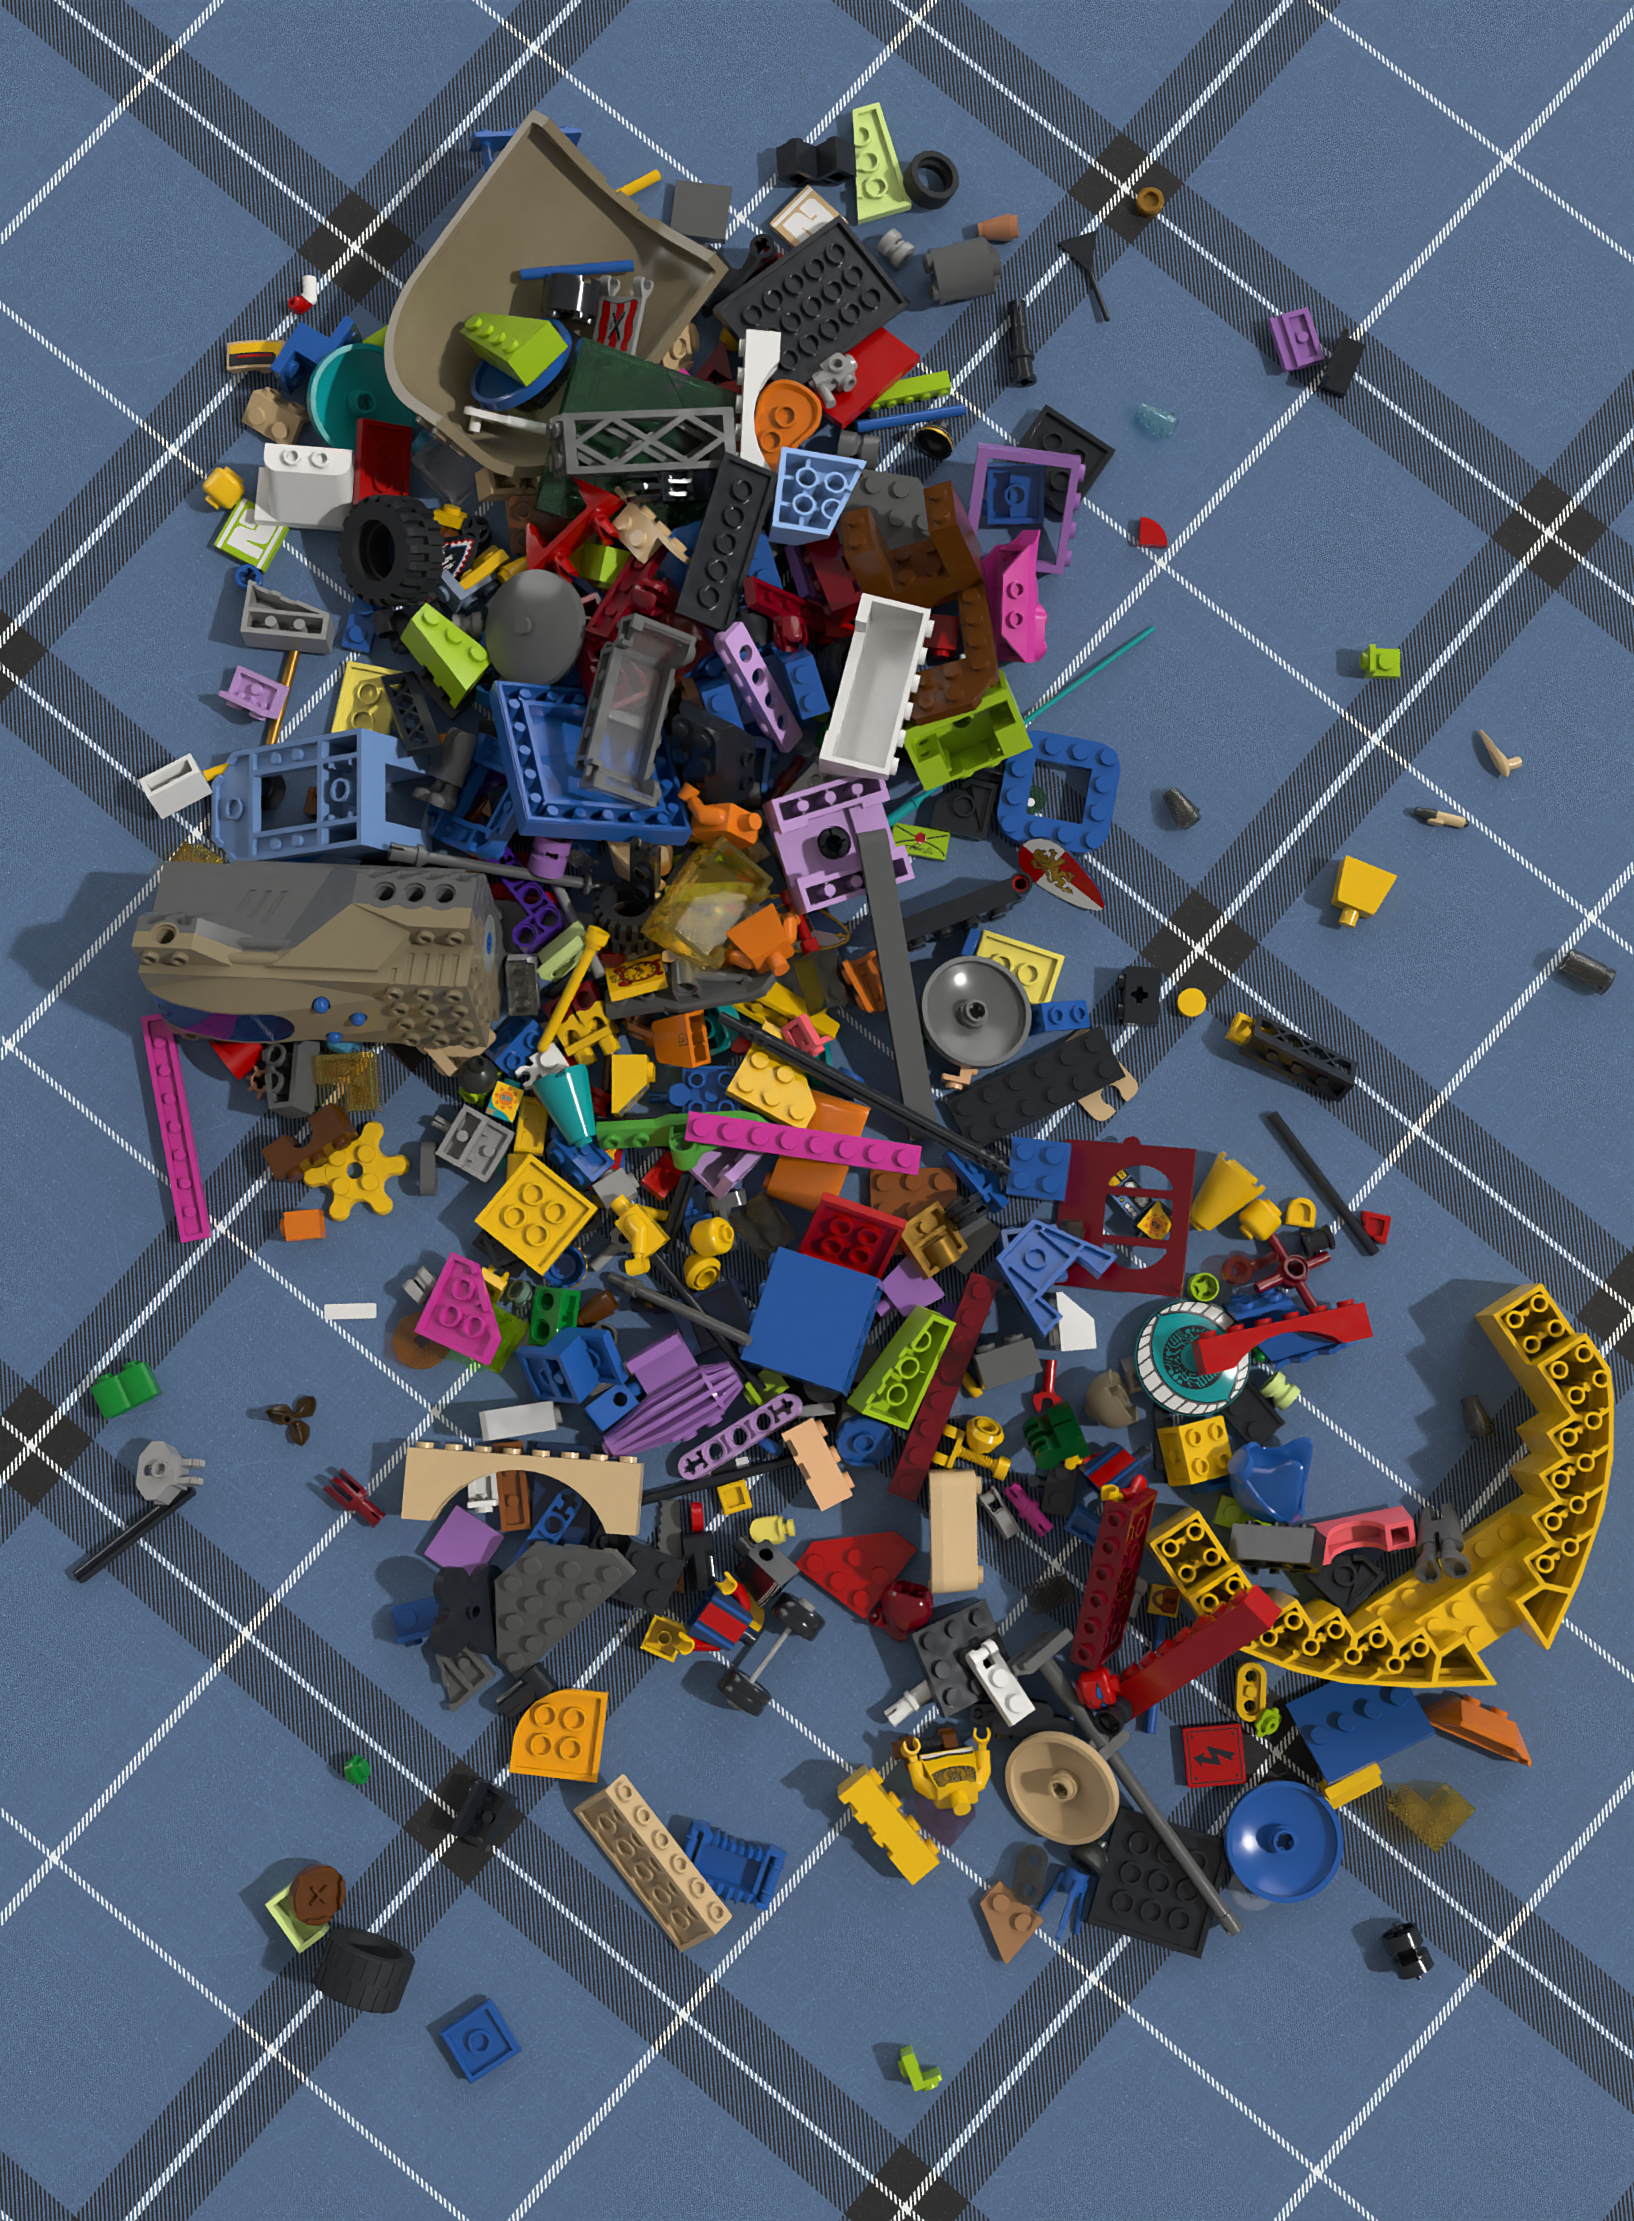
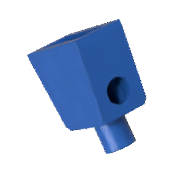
M637 1377L633 1378L626 1385L624 1383L622 1385L615 1384L584 1408L582 1414L600 1436L639 1404L636 1398L643 1394L645 1390ZM617 1396L622 1397L624 1400V1404L620 1407L616 1406L613 1402V1399Z

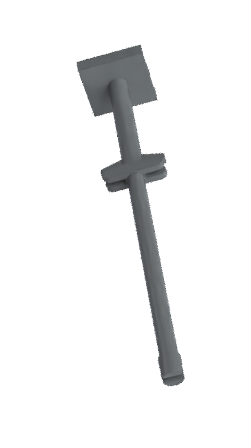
M1068 1627L1064 1628L1061 1632L1058 1629H1054L1048 1634L1046 1631H1043L1006 1663L1014 1676L1033 1674L1039 1668L1088 1737L1089 1741L1087 1744L1095 1749L1109 1764L1217 1916L1218 1922L1227 1935H1236L1242 1930V1923L1232 1909L1228 1908L1117 1752L1130 1739V1733L1127 1730H1122L1116 1736H1107L1101 1733L1095 1725L1094 1715L1086 1704L1081 1705L1075 1688L1052 1658L1054 1654L1074 1638Z

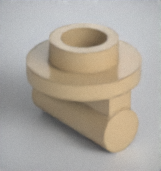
M759 837L752 847L739 850L740 857L748 864L755 865L771 856Z

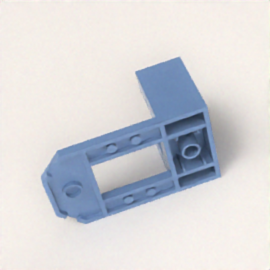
M356 728L234 751L226 761L229 765L222 775L218 774L212 782L211 840L217 847L224 850L227 854L226 858L231 864H234V860L272 862L323 853L358 861L361 859L388 860L390 842L415 847L417 844L424 845L428 852H432V835L427 831L385 821V783L430 776L428 772L431 767L426 754L407 757L400 738L365 728ZM411 742V745H412V746H414V745H420V744ZM317 768V823L261 831V778Z

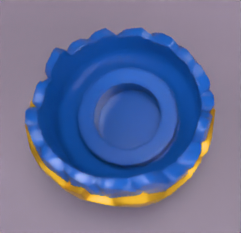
M569 1244L545 1273L544 1278L555 1288L576 1287L586 1277L588 1270L587 1257L578 1246Z

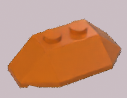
M1464 1694L1463 1699L1452 1695L1422 1708L1432 1726L1525 1766H1531L1532 1760L1517 1724L1507 1718L1508 1712L1495 1706H1491L1490 1710L1480 1707L1481 1701L1467 1694Z

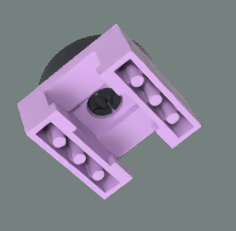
M847 776L770 800L762 805L773 838L774 860L778 871L788 885L798 915L866 894L856 833L886 828L896 884L915 878L905 845L895 846L882 803L891 800L885 780ZM827 837L833 838L836 842L834 852L828 850L827 847H822L826 845Z

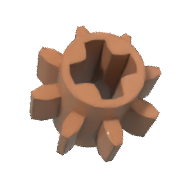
M254 1066L255 1073L252 1076H246L252 1085L247 1088V1091H258L257 1099L262 1100L267 1091L266 1085H260L259 1080L265 1079L267 1066L265 1070Z

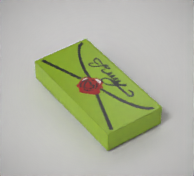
M902 823L894 824L892 836L896 847L905 845L910 856L945 862L950 832Z

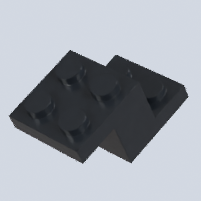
M599 1521L588 1548L604 1550V1548L617 1549L637 1570L611 1597L662 1617L685 1562L657 1550L652 1543L633 1535L607 1534L602 1522Z

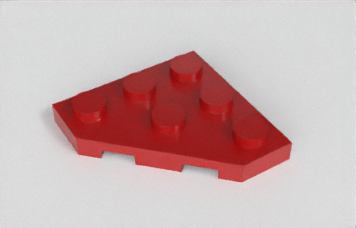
M894 1530L811 1542L795 1565L865 1620L882 1597L883 1592L894 1581L917 1548Z

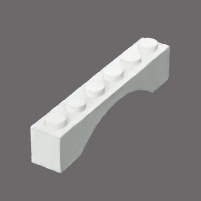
M746 329L745 338L739 339L738 357H743V367H738L737 385H742V393L736 396L735 413H741L740 424L735 423V441H739V452H736V456L772 471L758 446L754 426V411L760 391L777 370L780 360L781 332ZM773 494L770 500L768 510L771 509L773 503Z

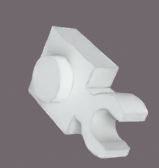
M553 1042L547 1052H537L529 1057L532 1065L530 1067H519L515 1071V1076L519 1078L525 1074L529 1075L530 1080L523 1084L524 1089L529 1090L533 1088L532 1083L540 1077L542 1078L551 1073L563 1072L565 1068L569 1067V1064Z

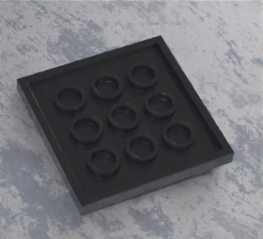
M1119 1805L1107 1844L1106 1854L1108 1863L1106 1872L1103 1877H1098L1086 1922L1201 1959L1214 1912L1142 1812ZM1167 1821L1219 1894L1228 1861L1225 1853L1224 1838Z

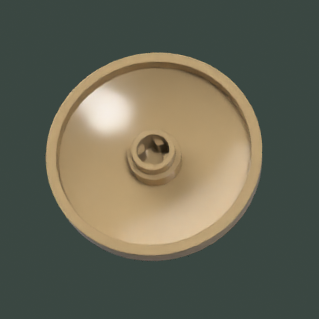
M1039 1732L1025 1738L1008 1759L1005 1770V1783L1009 1798L1020 1817L1042 1836L1068 1845L1086 1844L1101 1837L1113 1823L1119 1808L1117 1782L1103 1757L1084 1741L1063 1732Z

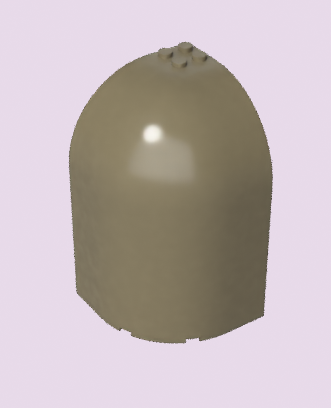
M534 109L531 110L406 282L393 308L384 345V363L389 384L399 400L418 415L415 421L426 430H431L433 436L445 446L451 443L449 447L462 458L467 454L484 467L498 474L517 478H531L553 473L550 472L548 464L549 454H552L551 442L547 441L546 435L508 427L502 423L482 419L480 433L469 430L471 416L463 414L464 407L471 405L475 406L476 409H479V407L484 409L471 393L472 376L482 358L476 354L459 332L465 327V323L470 317L483 312L532 319L550 318L543 316L541 311L544 279L521 281L520 269L633 260V272L584 275L583 280L591 284V278L600 281L602 275H610L612 279L620 280V289L615 295L618 297H634L632 283L636 276H643L645 280L653 281V290L645 303L635 356L592 354L589 351L586 358L543 409L539 410L527 400L507 410H487L496 414L512 415L550 424V418L562 413L624 411L729 270L714 252L678 233L657 218H648L639 211L641 207L621 190L617 193L605 182L607 178L579 151L549 117ZM568 318L567 323H562L565 328H571L591 345L596 319L592 326L581 325L577 323L578 320ZM576 425V432H581L589 425ZM601 429L587 439V442H583V444L593 449L608 432Z

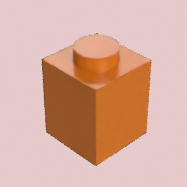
M311 1209L283 1212L284 1219L280 1220V1231L282 1237H286L287 1242L326 1239L324 1210Z

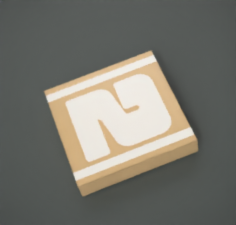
M807 185L769 223V228L793 249L837 217L839 213Z

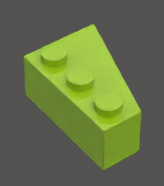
M425 603L411 618L400 637L420 665H425L435 677L433 681L437 687L442 686L451 698L450 703L454 709L484 676L492 663L488 651L428 603Z

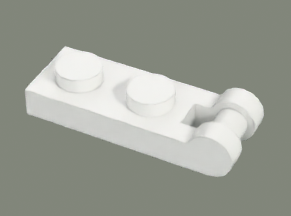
M987 1639L981 1644L980 1649L977 1651L971 1650L965 1655L967 1663L1009 1727L1035 1710V1707L999 1654V1649L993 1640ZM986 1658L992 1664L987 1669L983 1665V1660Z

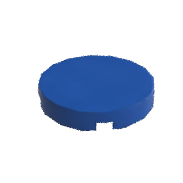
M856 1414L847 1418L838 1427L835 1435L836 1451L839 1456L841 1455L849 1465L859 1468L878 1465L879 1461L883 1458L886 1459L890 1455L893 1448V1433L889 1424L865 1414Z

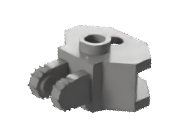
M152 1441L139 1456L136 1486L145 1500L154 1501L156 1505H169L181 1490H187V1487L203 1486V1478L197 1476L188 1477L189 1469L205 1468V1460L184 1459L174 1446L163 1441ZM148 1466H149V1476H147V1475L145 1474V1470H146V1468H147Z

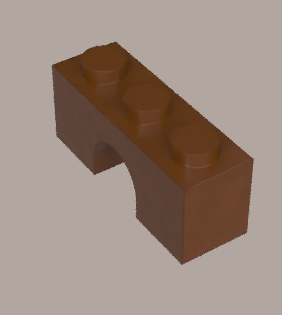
M329 1103L307 1118L312 1127V1138L306 1146L301 1147L296 1138L282 1135L261 1150L277 1180L287 1183L297 1182L305 1176V1172L313 1167L324 1164L334 1152L344 1150L351 1145V1141L358 1137V1134L343 1107Z

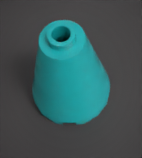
M586 1065L571 1066L565 1068L563 1072L551 1073L532 1083L533 1091L568 1144H575L576 1148H580L593 1143L592 1137L597 1134Z

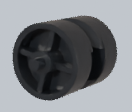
M1398 1922L1392 1923L1393 1928L1382 1934L1381 1941L1387 1954L1394 1956L1391 1963L1398 1978L1401 1980L1415 1977L1417 1980L1422 1979V1974L1429 1971L1434 1966V1962L1427 1947L1421 1946L1423 1938L1417 1924L1414 1922L1400 1925Z

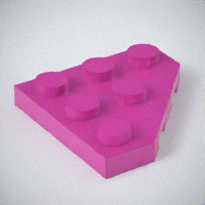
M451 1252L414 1332L490 1366L502 1338L480 1264Z

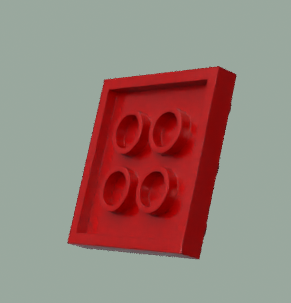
M823 1191L797 1252L881 1279L905 1230L907 1220Z

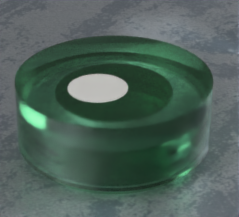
M1031 785L1026 814L1034 815L1044 808L1046 795L1039 786Z

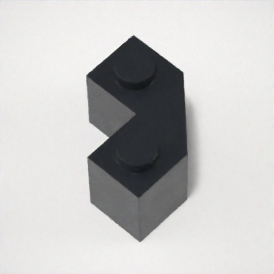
M840 136L829 137L825 142L817 146L804 142L801 138H792L787 143L776 148L778 181L793 187L805 188L809 185L808 182H825L826 187H835L857 177L855 144L844 140Z

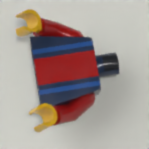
M1115 1445L1107 1451L1091 1454V1456L1081 1460L1078 1455L1062 1461H1065L1064 1465L1068 1470L1075 1469L1077 1464L1087 1486L1102 1501L1106 1502L1110 1499L1120 1504H1126L1135 1494H1139L1149 1485L1150 1480L1143 1467L1154 1458L1144 1445L1132 1454L1128 1453L1121 1445Z
M728 1571L724 1573L727 1577L725 1581L720 1582L717 1579L713 1581L683 1625L687 1634L691 1636L686 1635L684 1632H679L678 1636L682 1641L678 1645L673 1644V1647L682 1655H688L692 1651L718 1652L721 1649L730 1651L738 1640L748 1647H751L756 1642L759 1632L749 1626L753 1620L750 1612L751 1601L745 1587L736 1581Z

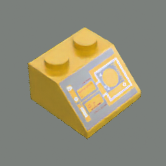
M647 1054L612 1055V1114L615 1118L623 1117L650 1090V1082H655L654 1062H650Z

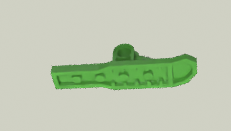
M741 1110L701 1112L769 1123L759 1114ZM689 1113L667 1114L655 1119L596 1122V1134L600 1149L613 1150L618 1148L668 1146L671 1150L673 1165L677 1169L684 1171L694 1168L702 1154L723 1146L685 1141Z

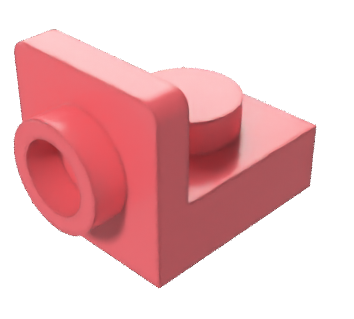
M806 1013L799 1015L780 1028L789 1044L813 1057L824 1052L825 1048L823 1046L831 1041L829 1035L822 1038L819 1037Z

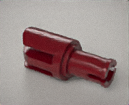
M341 1468L338 1471V1475L344 1481L336 1476L330 1480L331 1485L339 1493L328 1485H325L322 1490L346 1512L355 1511L374 1528L386 1514L366 1498L368 1491Z

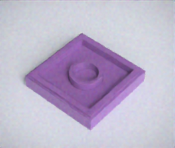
M457 1504L424 1554L442 1567H461L470 1576L477 1566L489 1563L506 1536Z

